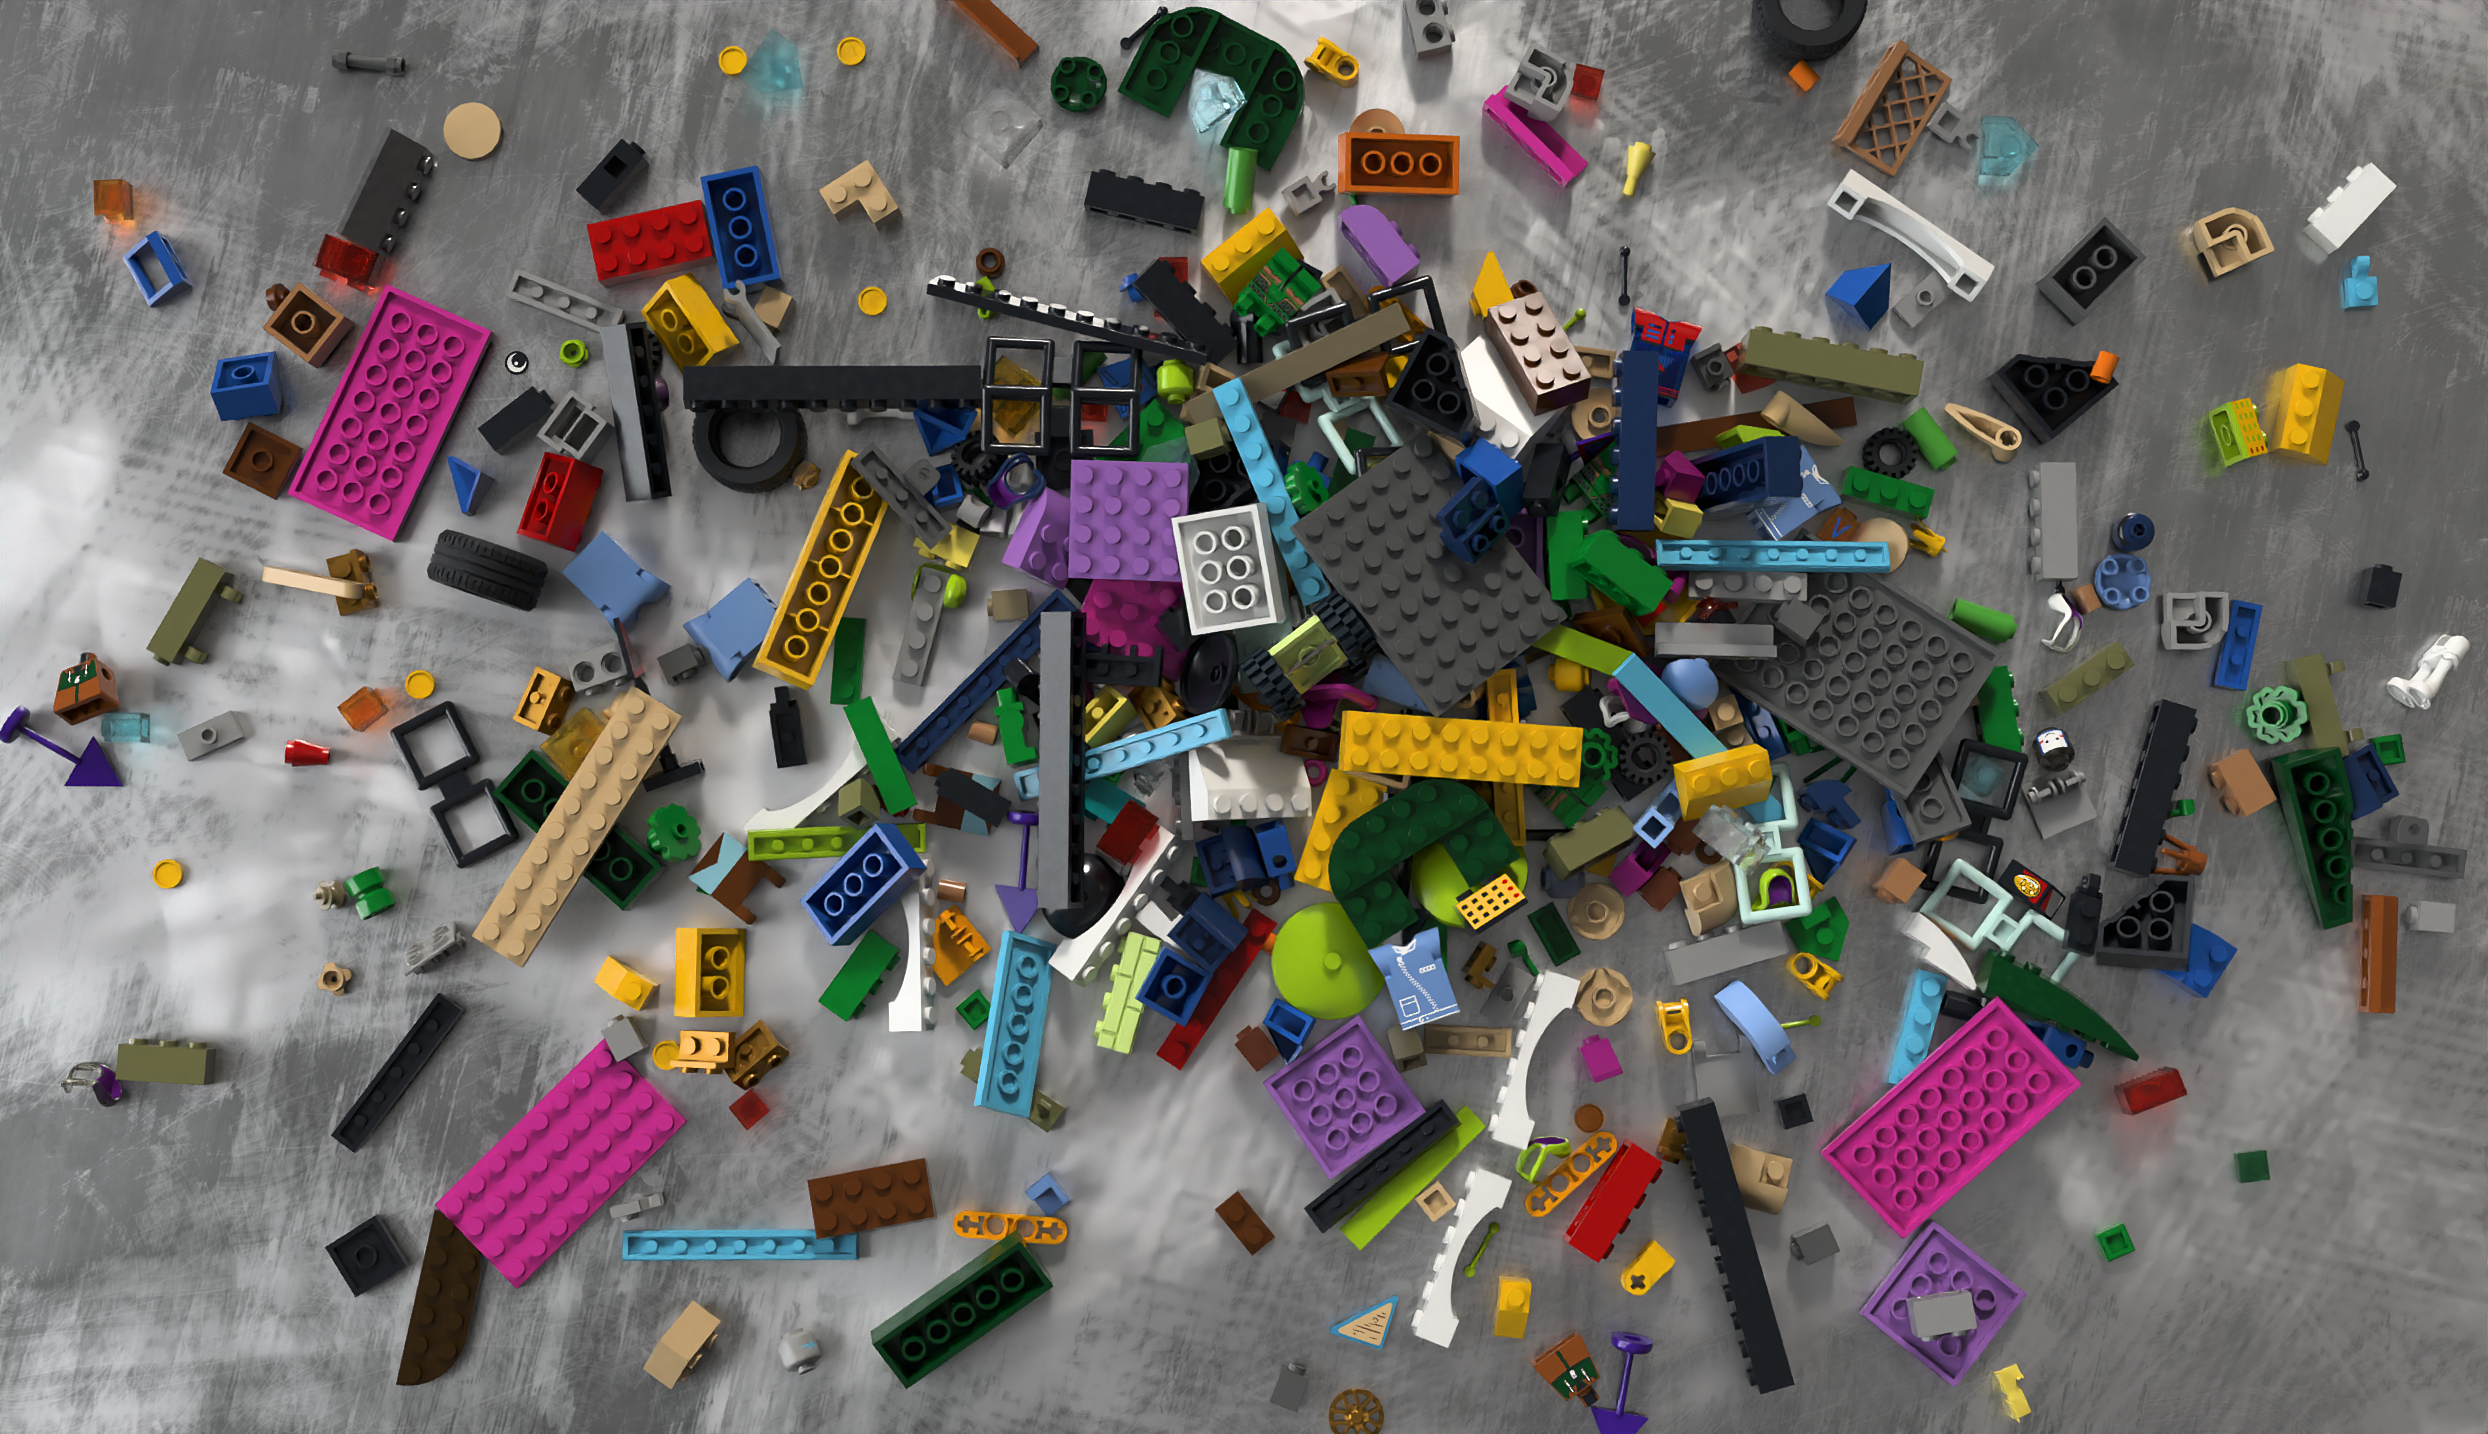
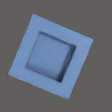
M1048 1172L1025 1191L1030 1200H1034L1047 1217H1050L1071 1201L1069 1195L1051 1172Z

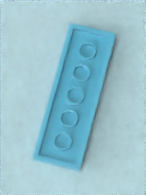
M1010 930L1003 931L974 1106L1020 1118H1029L1053 973V966L1048 961L1055 953L1057 944Z

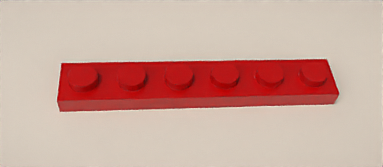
M1252 908L1243 922V925L1248 929V933L1236 949L1213 972V977L1186 1026L1184 1027L1176 1023L1156 1053L1157 1056L1178 1070L1182 1069L1277 925L1276 922L1255 908Z

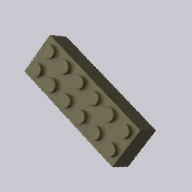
M1755 326V329H1750L1741 339L1735 373L1907 405L1919 394L1924 361L1916 360L1917 356L1912 354L1900 353L1899 356L1888 355V351L1881 348H1870V351L1859 349L1857 344L1843 342L1840 346L1830 344V340L1827 338L1813 337L1812 340L1801 338L1799 333L1786 331L1782 335L1772 333L1773 329L1765 326Z

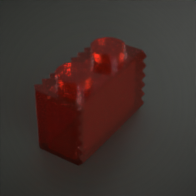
M325 234L313 267L320 271L319 276L336 282L337 277L347 281L346 286L363 292L364 287L370 290L375 289L386 258L377 252Z
M1129 798L1096 847L1124 867L1128 862L1134 865L1143 852L1139 848L1145 838L1150 841L1160 828L1156 824L1159 818Z
M2166 1066L2163 1069L2158 1068V1071L2153 1070L2152 1073L2136 1077V1080L2131 1079L2130 1082L2126 1081L2125 1084L2120 1083L2119 1086H2114V1092L2123 1113L2132 1116L2187 1095L2178 1069Z

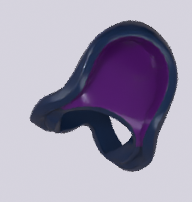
M1020 452L1011 456L1002 464L997 474L989 481L987 494L990 501L996 507L1002 510H1009L1020 502L1038 496L1046 487V479L1038 469L1034 468V463L1028 455ZM1026 463L1038 479L1028 490L1016 492L1008 485L1006 476L1016 466Z

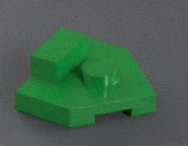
M1833 896L1814 906L1809 916L1793 918L1783 923V926L1796 950L1838 962L1849 926V920L1836 896Z

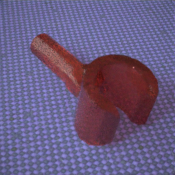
M1705 596L1695 607L1704 609L1699 614V617L1705 620L1715 611L1738 609V602L1721 603L1716 602L1710 596Z

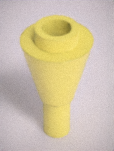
M1636 141L1635 146H1628V177L1622 194L1634 196L1639 179H1641L1656 153L1651 151V145Z

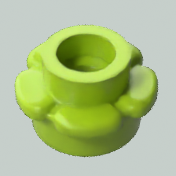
M578 339L565 341L560 350L561 361L573 368L581 366L582 362H585L589 355L588 350L585 349V343ZM572 351H576L577 354L572 356Z

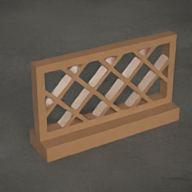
M1902 40L1889 45L1831 141L1840 148L1845 146L1889 177L1895 176L1952 81L1946 74L1908 49L1909 45ZM1906 58L1915 64L1917 75L1904 78L1902 64ZM1933 76L1942 83L1936 92L1927 94L1924 77ZM1918 79L1921 95L1908 98L1905 82ZM1899 83L1902 100L1889 102L1888 87ZM1922 99L1925 111L1922 116L1913 118L1909 102ZM1903 103L1907 120L1894 122L1890 106ZM1884 108L1888 124L1874 126L1872 117L1874 110ZM1908 123L1909 138L1907 141L1898 142L1895 126ZM1889 128L1892 144L1879 147L1875 130ZM1870 132L1873 148L1864 150L1855 144L1861 133ZM1893 147L1895 161L1889 167L1882 162L1880 150Z

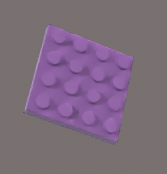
M1071 460L1068 578L1182 582L1171 518L1187 516L1189 514L1190 463Z
M1359 1015L1262 1082L1330 1180L1426 1112Z
M1930 1219L1859 1313L1945 1381L1956 1387L2026 1296V1293L1939 1224ZM1961 1289L1971 1292L1977 1328L1969 1329V1334L1963 1336H1951V1333L1939 1334L1940 1339L1933 1341H1922L1921 1337L1918 1338L1912 1334L1906 1298Z

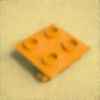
M956 904L945 910L934 920L933 948L936 953V960L933 965V971L946 986L992 949Z

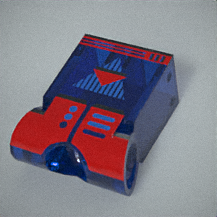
M1633 307L1631 315V340L1628 350L1659 351L1658 405L1671 409L1678 398L1690 349L1703 326L1682 320L1667 321L1657 313Z

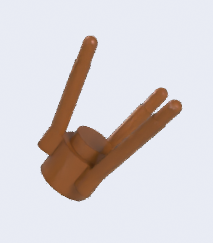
M2166 833L2164 839L2183 850L2176 852L2163 848L2161 853L2176 858L2175 864L2180 868H2156L2153 874L2180 876L2193 874L2200 876L2206 866V854L2198 852L2197 847L2188 845Z

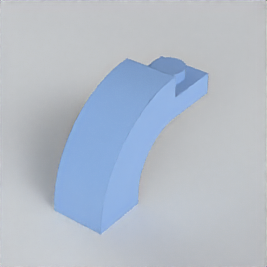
M1675 777L1660 791L1633 826V830L1653 848H1656L1675 827V823L1682 815Z
M1734 980L1714 996L1726 1017L1734 1022L1746 1035L1768 1071L1774 1076L1797 1058L1789 1045L1791 1040L1781 1025L1756 995L1740 980Z

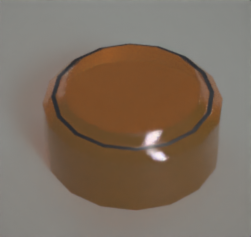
M1591 1103L1580 1105L1574 1113L1576 1127L1585 1133L1598 1131L1604 1122V1115L1601 1109Z

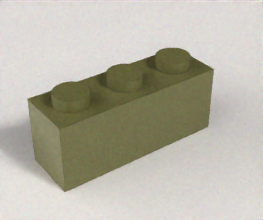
M2119 641L2112 642L2040 690L2038 694L2054 716L2063 715L2135 664Z
M1620 805L1611 810L1606 807L1593 816L1594 819L1586 822L1585 819L1581 820L1570 828V832L1564 835L1562 832H1559L1547 840L1548 846L1542 855L1561 883L1627 848L1634 842L1639 834L1633 830V823Z
M130 1038L129 1043L118 1044L115 1080L190 1085L213 1084L216 1048H206V1042H188V1047L177 1046L176 1040H159V1044L155 1045L148 1044V1039Z

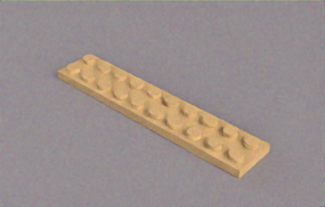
M631 686L471 935L472 937L522 968L526 965L683 720V716L639 688Z

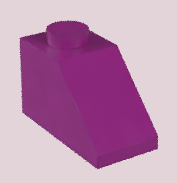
M1675 450L1664 458L1660 469L1656 472L1655 487L1665 498L1694 504L1706 478L1680 451Z
M1642 839L1616 865L1607 877L1629 897L1650 879L1672 851L1665 846L1666 844L1663 841L1656 848H1653L1647 841Z
M1598 1034L1582 1039L1583 1045L1578 1046L1577 1049L1590 1081L1598 1083L1623 1073L1608 1038H1600Z

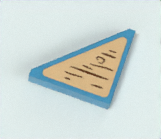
M1393 1295L1334 1327L1332 1326L1329 1332L1382 1350L1399 1297Z

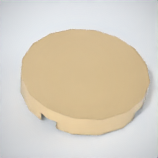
M476 102L461 104L454 108L445 119L443 128L445 142L451 151L462 159H486L494 154L501 144V121L496 113L484 104Z
M1882 517L1868 519L1860 524L1851 539V542H1888L1891 569L1889 573H1876L1879 576L1888 575L1900 569L1905 563L1904 561L1910 550L1909 537L1904 528L1894 520Z
M1600 882L1585 884L1584 888H1580L1575 898H1569L1567 905V917L1572 929L1581 937L1593 941L1604 940L1615 935L1622 927L1626 915L1620 893L1610 885Z
M1598 968L1589 971L1579 980L1581 982L1574 1002L1578 1013L1584 1020L1595 1026L1608 1027L1618 1024L1628 1015L1633 1005V993L1630 983L1622 974L1613 969Z

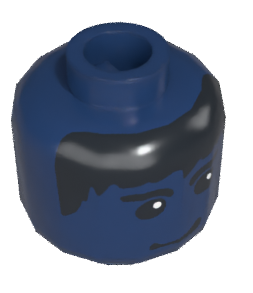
M2138 512L2119 518L2112 530V537L2116 546L2127 552H2136L2149 546L2155 535V527L2151 519L2145 514Z

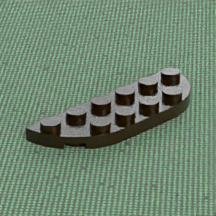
M436 1209L433 1215L396 1385H421L442 1376L460 1359L470 1336L483 1276V1255L439 1209Z

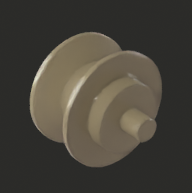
M337 880L332 881L330 884L326 881L320 882L315 894H313V899L316 900L319 908L324 911L330 907L335 910L340 909L344 904L345 897H347V892Z

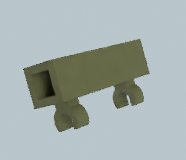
M199 557L146 648L154 653V660L169 666L170 663L181 665L184 659L188 658L197 664L203 665L208 654L194 647L193 644L221 596L236 604H239L244 594L228 585L234 574L209 560Z
M2322 653L2284 662L2291 689L2298 690L2300 692L2299 701H2305L2309 705L2310 720L2302 724L2307 748L2340 747L2342 757L2350 755L2347 743L2365 739L2362 727L2343 731L2328 675L2346 671L2343 659L2325 664Z
M978 1047L975 1052L969 1049L960 1062L964 1066L960 1073L978 1084L983 1054L981 1047ZM1034 1085L1030 1116L1027 1119L1048 1133L1066 1106Z

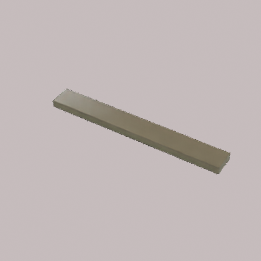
M1397 302L1239 377L1243 381L1251 403L1254 404L1411 329ZM1213 390L1185 402L1194 424L1216 417L1219 419L1224 418Z

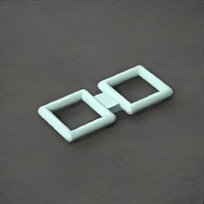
M1288 340L1273 347L1272 351L1277 359L1291 351ZM1300 382L1294 385L1305 403H1311L1323 398L1330 412L1320 416L1318 424L1350 474H1357L1355 459L1332 423L1369 407L1392 443L1388 447L1406 444L1376 396H1363L1361 398L1359 396L1332 397L1328 382L1311 390L1309 387L1302 386ZM1367 459L1368 469L1384 459Z
M1786 762L1770 764L1772 775L1779 774L1785 820L1739 826L1736 808L1725 811L1729 837L1733 839L1750 837L1752 853L1737 855L1732 860L1740 915L1744 924L1804 917L1812 913L1803 850L1800 847L1781 848L1779 832L1795 830L1799 825L1790 767ZM1792 860L1799 905L1752 912L1745 866Z
M1957 859L1919 911L1942 932L1972 952L1977 951L1984 940L1988 938L2000 946V949L2012 953L2033 923L2063 943L2064 930L2034 909H2029L2019 923L2005 915V911L2014 900L2013 895L1962 859ZM1961 873L1999 899L1972 937L1934 912ZM2069 952L2051 976V979L2061 984L2082 955Z

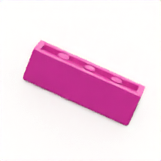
M1505 85L1495 96L1492 94L1484 102L1482 109L1565 189L1587 167V161L1545 121L1527 117L1526 115L1529 110L1504 98L1503 96L1508 88V85Z

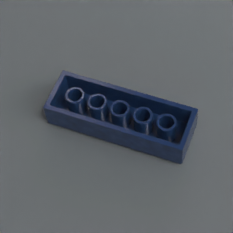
M1623 350L1612 363V378H1617V387L1612 389L1611 407H1616V417L1611 419L1610 436L1615 437V447L1610 448L1609 465L1614 466V476L1609 478L1608 494L1613 495V506L1608 507L1607 523L1612 525V531L1650 532L1654 530L1659 351Z
M1764 436L1690 460L1706 478L1695 501V504L1703 512L1702 521H1717L1802 497L1803 478L1800 475L1802 451L1799 446L1798 436Z

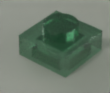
M2266 1150L2234 1153L2237 1182L2247 1183L2270 1180Z

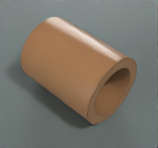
M2091 583L2072 591L2083 615L2102 607Z
M974 719L968 738L994 746L999 727Z
M940 879L937 899L963 903L967 883Z

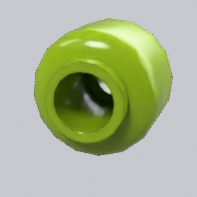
M1180 359L1167 360L1163 362V366L1157 369V393L1161 398L1167 399L1169 404L1185 403V398L1194 393V370L1186 364V361Z

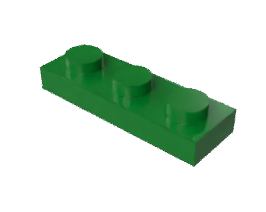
M841 617L835 633L830 704L850 705L861 700L867 619Z

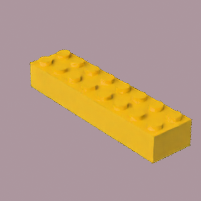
M849 449L839 460L752 666L804 690H808L814 685L888 507V504L850 464L859 454Z
M1342 711L1338 771L1579 787L1583 728Z

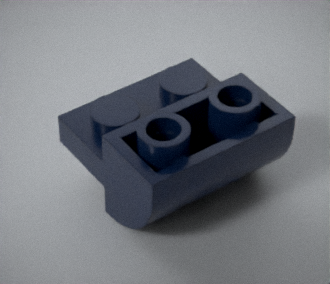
M1472 477L1436 514L1443 529L1439 534L1443 543L1456 556L1473 564L1511 526L1501 503L1492 501L1482 479Z
M2372 743L2365 744L2351 752L2350 755L2343 757L2354 803V813H2351V821L2383 807V804L2400 795Z
M1828 779L1812 782L1796 791L1800 797L1797 801L1807 813L1811 811L1813 814L1827 812L1825 817L1834 828L1840 827L1841 830L1853 829L1861 822V819L1843 799L1852 790L1840 781Z
M1245 825L1225 827L1220 829L1221 834L1195 842L1207 885L1213 899L1240 889L1244 893L1270 884L1262 855L1251 827Z
M1203 891L1166 936L1207 972L1213 974L1225 958L1244 939L1248 929L1208 893Z

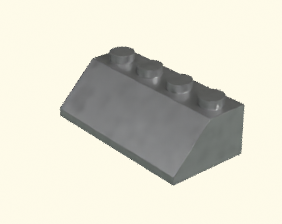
M386 126L336 232L352 244L384 258L386 252H390L395 244L396 237L394 235L398 227L402 226L407 219V208L411 200H415L419 194V183L423 175L427 174L432 167L433 154L426 147Z

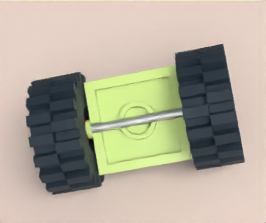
M1336 590L1312 607L1316 615L1268 650V652L1261 646L1239 663L1241 669L1283 723L1307 705L1300 695L1310 689L1312 685L1318 683L1347 661L1348 658L1357 667L1380 650L1376 640L1363 622Z

